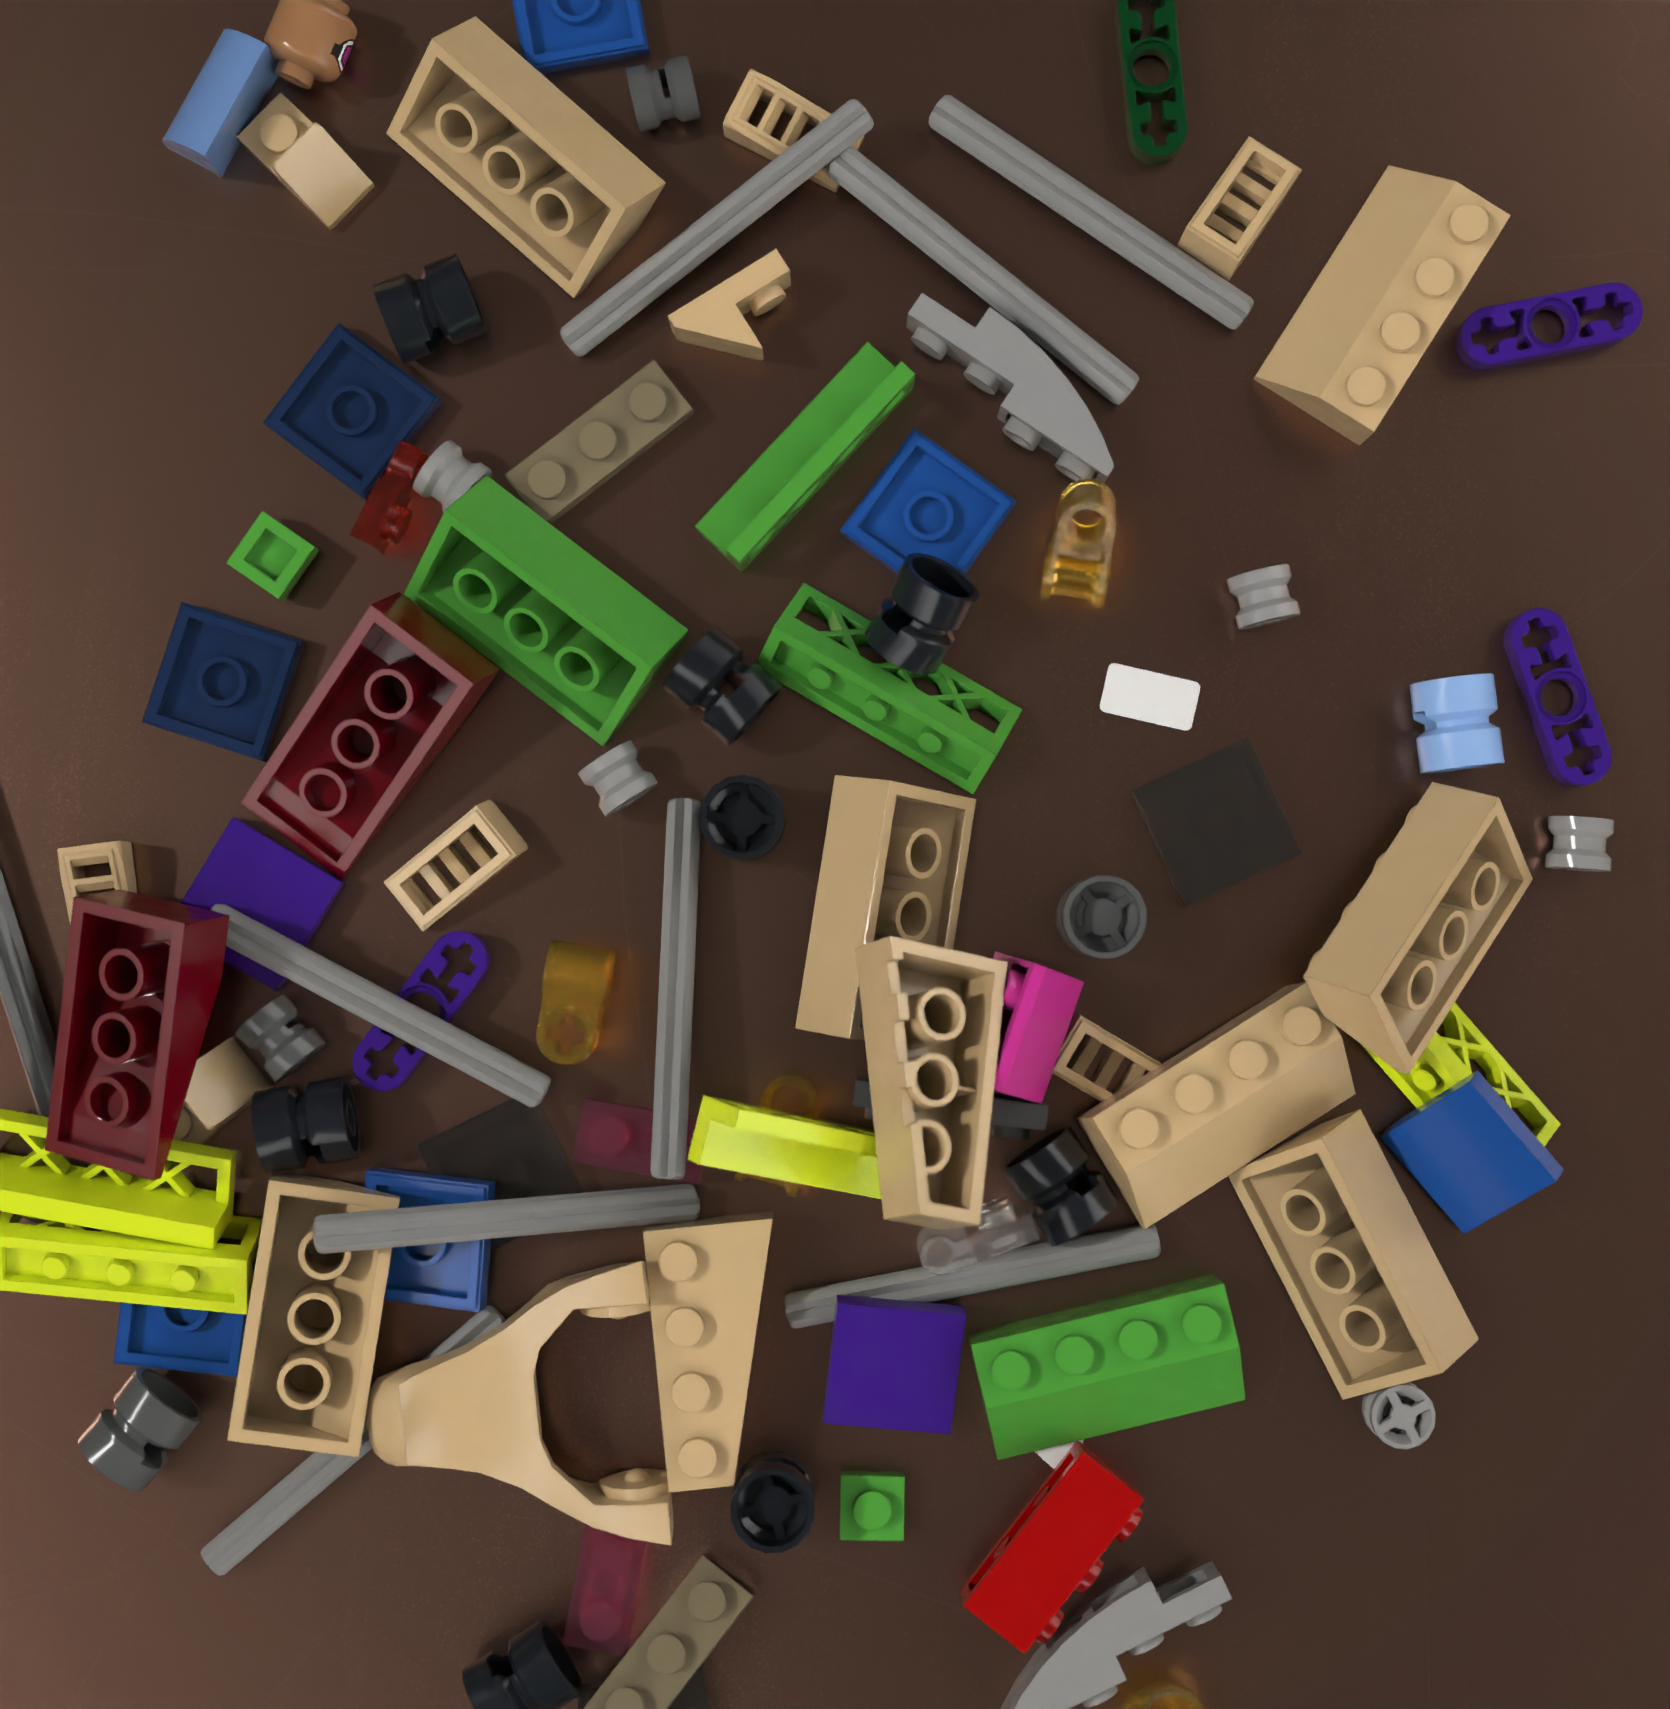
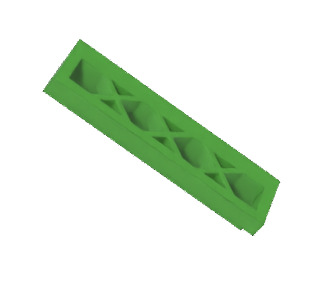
M867 342L695 525L696 530L734 566L743 572L912 392L915 373L902 361L895 367Z
M803 583L774 625L757 663L780 683L962 789L974 794L1023 709L943 663L940 664L936 673L923 675L902 669L885 658L886 663H872L860 656L856 646H869L872 648L865 635V631L871 621L808 584ZM806 609L825 620L831 631H817L797 618L802 610ZM923 677L937 686L940 695L929 696L915 688L911 678ZM978 709L1000 722L995 733L972 721L967 710Z

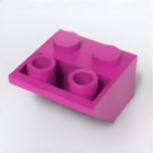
M995 951L993 959L1008 963L994 1090L1042 1104L1084 981L1042 965Z

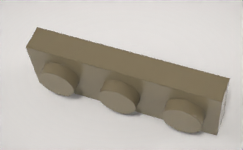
M653 360L511 469L504 477L531 510L552 524L694 415V411L656 361Z
M702 1555L584 1709H668L754 1598V1595L708 1557Z

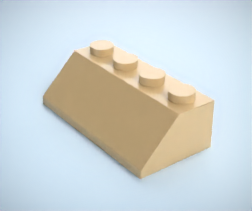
M476 16L431 39L386 133L573 298L580 295L640 228L666 183Z
M1389 165L1253 379L1360 446L1377 429L1511 215L1457 181Z
M835 775L795 1029L865 1041L856 947L887 936H894L953 950L976 799L891 780Z
M1432 782L1419 803L1409 811L1405 824L1387 851L1377 859L1373 872L1355 899L1345 907L1341 920L1322 949L1313 955L1308 970L1303 976L1323 1016L1398 1072L1409 1075L1533 880L1499 797Z
M1302 982L1281 988L1080 1115L1076 1120L1141 1227L1146 1229L1349 1099L1356 1092L1342 1036L1334 1023L1323 1016L1307 983Z
M1361 1109L1310 1127L1275 1145L1228 1176L1343 1400L1441 1374L1479 1340Z
M282 1172L272 1174L268 1183L227 1441L359 1457L392 1248L321 1254L317 1252L314 1246L313 1222L314 1218L318 1215L399 1208L400 1196L339 1180Z

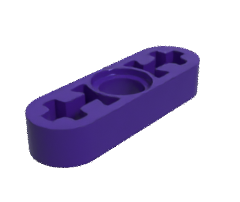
M1606 283L1485 307L1474 311L1461 323L1455 334L1454 346L1460 360L1468 367L1476 370H1490L1611 346L1621 342L1637 329L1642 320L1643 307L1637 293L1629 286L1621 283ZM1605 300H1608L1611 309H1622L1624 317L1615 323L1614 329H1611V324L1608 320L1589 322L1580 329V317L1597 312L1605 305ZM1574 304H1578V305H1579L1578 310L1576 309V307L1574 306ZM1549 310L1560 316L1564 323V335L1559 342L1545 343L1534 335L1532 331V318L1536 312ZM1511 316L1517 317L1516 337L1503 339L1492 348L1491 354H1487L1484 345L1473 344L1471 337L1481 329V324H1485L1488 333L1495 334L1508 331L1515 325L1514 319ZM1580 330H1581V333H1582L1583 336H1584L1583 338H1581V337L1579 336ZM1518 342L1522 347V350L1517 349Z
M1535 608L1528 610L1509 622L1504 632L1503 641L1545 762L1553 778L1563 785L1579 787L1593 784L1602 779L1608 772L1612 753L1567 626L1558 614L1549 609ZM1531 621L1536 630L1547 629L1550 634V640L1542 644V651L1546 662L1549 663L1560 658L1563 668H1556L1541 673L1533 678L1530 668L1543 665L1540 654L1536 647L1525 648L1521 640L1522 636L1530 632L1528 622ZM1550 680H1559L1566 683L1573 692L1574 701L1572 708L1564 716L1552 715L1542 705L1541 692L1545 684ZM1580 718L1584 728L1571 731L1579 749L1589 747L1593 754V759L1585 763L1586 774L1584 775L1579 767L1568 768L1565 764L1564 756L1573 752V746L1568 733L1554 737L1552 728L1574 723Z
M456 931L443 935L436 941L397 993V996L408 1001L412 995L418 992L428 993L439 1004V1018L451 1023L490 969L491 955L488 946L479 936L470 932ZM466 944H469L474 949L469 959L476 967L471 974L466 971H459L449 982L448 987L459 991L456 998L452 1001L443 988L424 981V977L431 970L436 978H441L452 962L445 955L447 948L451 946L455 949H461ZM373 1025L354 1052L353 1070L356 1078L366 1088L380 1092L389 1091L407 1082L428 1053L419 1048L414 1052L408 1043L403 1044L393 1058V1063L399 1068L397 1074L394 1075L388 1072L378 1078L375 1077L371 1072L375 1066V1061L369 1056L371 1050L384 1051L391 1046L397 1037Z

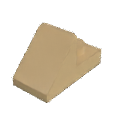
M281 92L237 136L241 144L330 230L375 187L373 182L317 122L312 123Z
M773 250L668 315L673 334L681 342L755 360H764L763 348L743 315L752 311L754 316H759L781 303L786 298L784 290L791 286L790 269L778 250Z
M235 1036L230 1037L197 1060L173 1137L174 1140L203 1144L252 1104V1096L255 1091L267 1090L274 1086Z

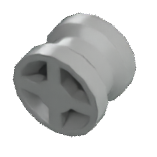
M450 439L441 444L428 458L419 471L412 489L423 498L434 497L442 504L444 513L445 509L486 475L491 478L492 471L481 462L471 463L465 459L462 448Z
M1289 564L1249 571L1226 580L1229 593L1236 596L1240 610L1235 617L1238 630L1280 622L1301 614L1298 601L1289 595L1287 584L1292 577Z
M631 740L601 755L578 773L585 785L592 786L600 796L598 806L605 817L632 804L659 784L651 772L643 771L637 762L638 750Z
M1549 816L1548 830L1554 835L1553 849L1546 854V868L1611 872L1612 859L1606 853V840L1614 833V820L1582 816Z
M1411 1382L1366 1393L1363 1397L1362 1414L1366 1425L1384 1443L1393 1448L1410 1449L1417 1447L1429 1438L1435 1427L1436 1412L1432 1401L1424 1391ZM1391 1405L1392 1408L1389 1411V1417L1383 1419V1417L1387 1415V1410Z

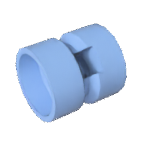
M1494 674L1454 676L1409 685L1413 719L1425 725V732L1416 738L1420 774L1472 769L1505 763L1501 728L1489 723V716L1498 710Z

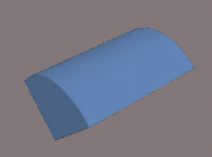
M224 29L163 137L162 142L164 145L222 178L241 144L237 136L257 116L278 78V75L275 73L278 62L271 55L268 45L240 31Z

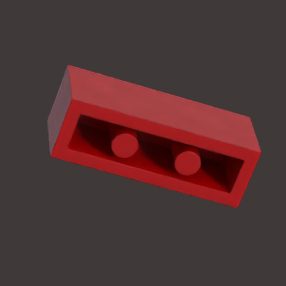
M1076 1441L961 1588L960 1593L963 1606L1023 1654L1028 1651L1035 1640L1041 1645L1047 1642L1062 1622L1064 1613L1060 1608L1073 1591L1077 1590L1081 1594L1084 1593L1100 1574L1104 1562L1099 1558L1114 1539L1120 1543L1123 1542L1139 1524L1143 1516V1511L1139 1506L1143 1503L1144 1498L1138 1487L1080 1441Z

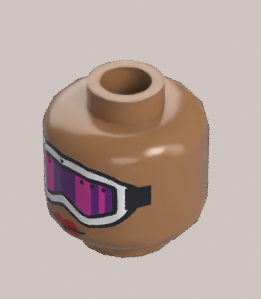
M280 0L263 40L270 48L273 58L278 62L275 73L281 78L306 89L311 88L314 80L320 82H333L337 80L357 36L356 25L347 16L350 7L341 0Z

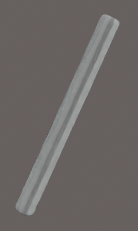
M944 95L933 108L929 116V125L933 130L1228 328L1237 329L1251 311L1254 304L1252 297L951 95Z
M857 99L847 101L561 328L560 334L571 351L578 357L586 355L845 149L873 128L874 122L863 104Z
M853 146L845 149L830 162L827 171L830 178L1113 404L1119 405L1136 387L1139 377L1133 370Z
M692 798L670 799L667 803L650 1167L652 1176L657 1179L677 1180L683 1178L686 1174L701 838V803L699 800Z
M215 904L210 910L230 915L226 946L528 1107L538 1106L545 1097L551 1081L548 1075L225 904Z
M679 1184L318 1215L314 1218L313 1241L317 1252L326 1254L694 1221L699 1217L700 1198L698 1190L694 1185Z
M1140 1224L1075 1236L1054 1247L1049 1242L791 1292L785 1296V1311L790 1327L797 1329L833 1322L837 1295L929 1303L1153 1259L1161 1254V1245L1155 1225L1143 1229Z
M491 1304L486 1305L482 1311L477 1312L423 1360L443 1355L470 1343L506 1321L505 1317ZM366 1416L359 1457L314 1452L202 1548L201 1556L215 1574L219 1576L225 1575L372 1449L366 1429Z

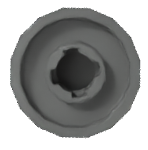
M1113 875L1087 877L1072 884L1061 896L1056 910L1057 929L1063 942L1075 953L1096 959L1116 958L1130 952L1142 939L1147 925V908L1140 892L1127 880Z
M145 1367L137 1368L113 1396L116 1409H104L78 1439V1445L82 1453L97 1470L116 1484L135 1492H142L168 1462L165 1449H178L203 1420L201 1410L186 1392L162 1374Z

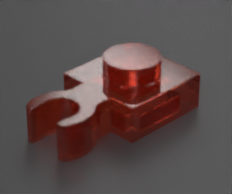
M402 440L398 443L383 479L378 477L350 533L360 544L384 555L389 543L397 545L401 541L409 527L413 514L412 510L407 508L411 501L409 494L419 471L429 458L424 454V451Z

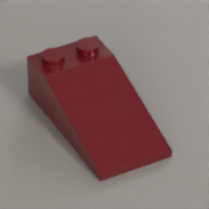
M398 592L372 603L240 803L341 880L348 874L462 725L500 669L402 593Z
M125 890L74 897L45 1144L46 1151L151 1180L162 1177L221 983L230 915Z

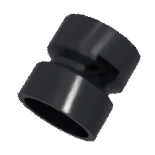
M457 253L424 265L421 278L416 280L407 273H403L373 285L374 295L383 320L404 364L437 352L440 339L446 338L453 344H458L487 332L477 300Z
M912 553L906 557L889 587L892 597L885 598L881 602L865 631V635L872 648L886 660L910 672L929 675L936 673L955 640L952 631L961 629L980 597V593L973 581L951 564L931 555Z
M715 626L704 634L681 658L664 680L662 687L688 711L700 708L703 711L702 724L729 747L767 709L780 693L783 685L757 662L745 665L742 662L743 649L718 626ZM726 681L732 685L735 691L729 698L723 693L717 692Z
M747 775L727 777L715 784L703 799L700 811L702 832L709 844L725 857L742 862L758 860L772 852L782 839L786 824L782 802L774 789L761 779Z
M343 1076L309 1082L305 1092L301 1094L293 1086L255 1091L251 1104L253 1135L261 1166L266 1173L270 1174L304 1168L308 1158L312 1156L320 1164L359 1158L361 1151L359 1116L355 1096L347 1077Z
M1070 1125L1062 1127L1039 1140L1012 1159L1001 1170L1021 1201L1034 1202L1035 1208L1031 1216L1052 1247L1060 1245L1084 1232L1108 1215L1120 1203V1200L1099 1170H1088L1086 1168L1090 1155Z
M782 1451L763 1452L750 1458L739 1470L733 1487L730 1503L731 1522L738 1537L750 1548L764 1553H783L798 1546L810 1532L815 1518V1482L808 1467L796 1456Z
M543 1620L537 1621L510 1638L507 1653L493 1649L462 1670L463 1684L474 1709H560L582 1695L584 1690L582 1679L569 1651L554 1629Z

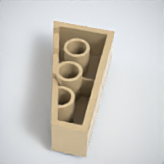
M887 936L856 947L855 952L884 1220L939 1230L980 1225L1008 962L894 936Z
M774 1211L697 1218L694 1221L653 1224L647 1225L643 1231L669 1493L734 1486Z

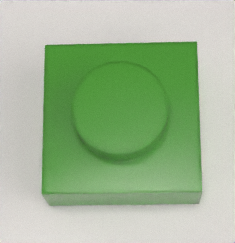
M262 511L226 563L284 602L319 552V549Z
M841 1471L840 1540L904 1541V1472Z

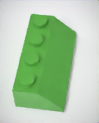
M487 475L445 509L404 592V595L603 747L612 739L665 670L689 631Z
M1214 1274L967 1334L998 1460L1246 1400L1240 1346L1225 1285Z

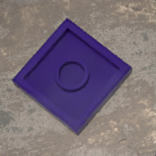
M232 817L180 904L211 910L215 904H225L307 947L346 882L241 819ZM226 946L224 961L274 991L282 989L287 978Z
M837 1295L822 1413L823 1423L951 1434L966 1320L964 1306Z

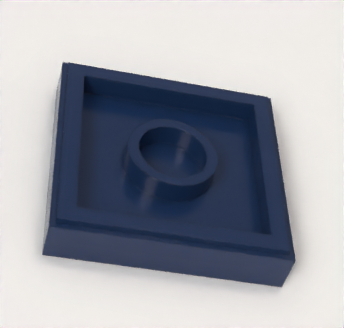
M338 323L264 420L263 424L368 502L443 401L353 332Z
M181 602L142 722L267 762L306 643L296 638Z

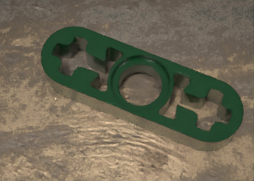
M1117 0L1115 23L1128 145L1132 153L1142 162L1153 165L1163 164L1172 160L1179 153L1187 135V116L1175 0H1148L1150 5L1160 6V8L1154 11L1151 20V37L1141 40L1140 37L1143 31L1141 14L1136 10L1129 11V8L1135 6L1136 0ZM1161 35H1164V36H1165V39L1158 38V37L1161 36ZM1130 39L1139 40V41H1137V42H1135V43H1131V42H1130ZM1151 54L1163 59L1168 67V78L1163 83L1155 86L1141 83L1133 71V64L1139 57ZM1166 97H1171L1172 102L1163 99H1165ZM1136 100L1144 102V104L1138 106ZM1162 100L1159 108L1160 124L1163 129H1172L1173 132L1167 135L1163 146H1155L1153 137L1142 135L1141 132L1147 130L1151 120L1150 103Z

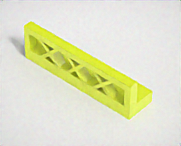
M1456 1003L1453 1004L1442 1021L1446 1037L1440 1036L1437 1032L1434 1034L1409 1075L1398 1072L1363 1046L1416 1109L1473 1074L1469 1060L1472 1059L1485 1071L1487 1082L1511 1109L1512 1107L1517 1108L1534 1127L1532 1133L1544 1147L1561 1125Z
M703 1095L687 1160L699 1165L882 1199L874 1130Z
M0 1108V1130L18 1133L34 1150L26 1156L0 1152L1 1212L211 1250L214 1249L233 1217L237 1154L235 1150L173 1139L162 1177L151 1180L135 1177L132 1174L97 1164H92L87 1168L71 1165L63 1155L45 1150L48 1117ZM189 1165L217 1169L216 1191L196 1188L181 1171Z
M7 1212L0 1213V1291L243 1315L248 1313L253 1282V1261L258 1251L263 1218L233 1215L220 1238L241 1239V1244L217 1243L214 1249L211 1250L106 1230H84L89 1227L51 1220L37 1225L19 1223L21 1218L45 1219Z

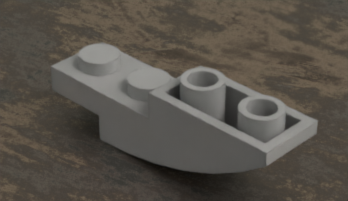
M921 293L907 315L906 328L913 332L910 338L911 341L922 351L938 360H942L946 354L966 367L963 375L984 392L995 395L999 389L1007 394L1000 405L997 418L1005 423L1002 431L1011 440L1030 451H1034L1037 445L1058 458L1055 464L1056 468L1076 483L1087 486L1091 480L1102 487L1114 468V463L1103 435L1082 398L1048 355L1017 326L991 307L988 308L980 322L974 327L924 293Z
M1213 1561L1157 1588L1154 1587L1144 1566L1106 1587L1061 1623L1050 1639L1037 1649L1016 1678L1001 1709H1070L1080 1703L1084 1707H1093L1113 1697L1118 1691L1116 1685L1127 1680L1117 1657L1118 1655L1129 1651L1130 1655L1145 1653L1158 1646L1164 1640V1632L1185 1622L1189 1627L1204 1624L1221 1613V1604L1232 1599Z

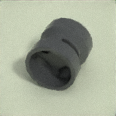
M687 54L669 58L665 65L659 68L650 69L644 64L625 68L640 132L656 129L663 120L677 118L682 122L701 118ZM668 87L670 97L664 98L662 88Z
M282 994L261 1008L235 1032L247 1049H258L261 1052L260 1055L264 1059L263 1069L274 1083H278L292 1074L317 1054L326 1044L315 1028L305 1027L301 1022H298V1007L287 994Z

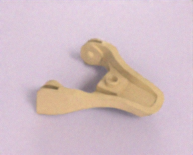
M646 1262L613 1264L570 1275L549 1283L527 1304L498 1327L470 1343L443 1355L412 1363L380 1376L370 1388L366 1409V1429L369 1443L374 1453L385 1463L393 1466L435 1467L481 1473L522 1488L554 1508L593 1528L630 1539L672 1545L674 1528L671 1492L669 1493L667 1471L635 1468L611 1474L600 1479L597 1483H589L569 1477L553 1462L542 1439L535 1370L540 1348L574 1309H580L581 1314L589 1317L623 1319L627 1316L651 1311Z

